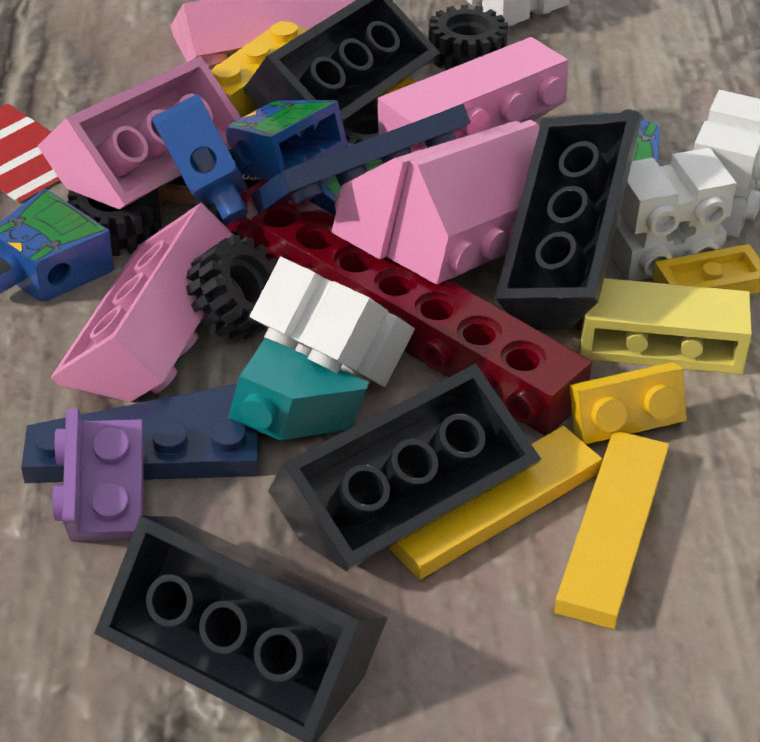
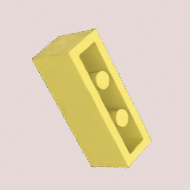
M604 278L599 303L582 317L580 355L594 361L647 366L674 362L683 369L743 375L752 335L750 292Z

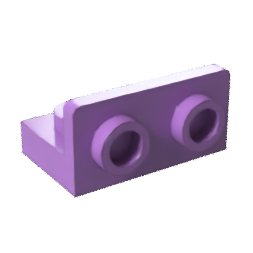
M79 408L66 409L65 429H56L55 459L57 465H64V483L54 485L52 506L54 520L63 521L70 542L131 540L140 515L143 516V420L83 421Z

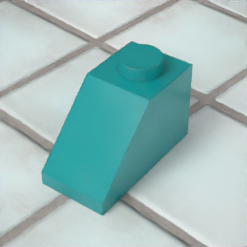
M265 337L239 376L228 418L278 440L346 431L354 427L370 382L342 370L336 374L307 359V355Z

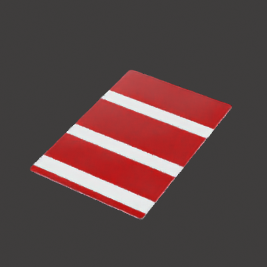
M5 104L0 107V190L16 202H21L55 184L60 179L38 148V145L51 131L10 104Z

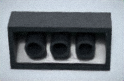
M355 0L267 55L243 90L259 108L274 101L336 100L338 101L342 122L344 123L434 60L440 52L393 0Z
M639 112L543 118L541 121L495 299L506 313L536 330H569L599 303L642 121Z
M474 364L283 463L268 492L299 541L343 570L348 571L540 462L541 457L477 364Z
M140 515L94 634L303 742H317L364 678L388 617L177 517Z

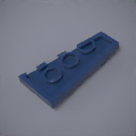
M464 104L458 105L284 170L250 196L258 214L293 200L294 205L300 204L323 194V187L336 182L342 187L343 184L367 173L368 169L410 154L412 151L424 146L429 148L455 140L456 136L454 133L469 125L471 121Z
M237 384L81 414L83 421L143 420L144 480L258 476V431L228 418ZM66 418L27 425L21 465L24 483L64 482V465H57L55 459L56 429H65Z

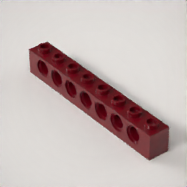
M261 180L240 194L248 209V213L239 221L225 226L233 235H240L241 240L245 237L254 239V249L262 244L268 249L265 255L268 261L273 257L278 261L281 256L317 273L332 282L335 281L371 298L387 309L388 313L408 323L415 330L404 350L406 353L448 378L477 364L512 417L544 436L552 433L572 415L570 385L590 381L591 360L450 280L435 284L388 257L378 259L332 233L335 215L310 201L294 205L293 200L258 214L250 195L267 183V180Z

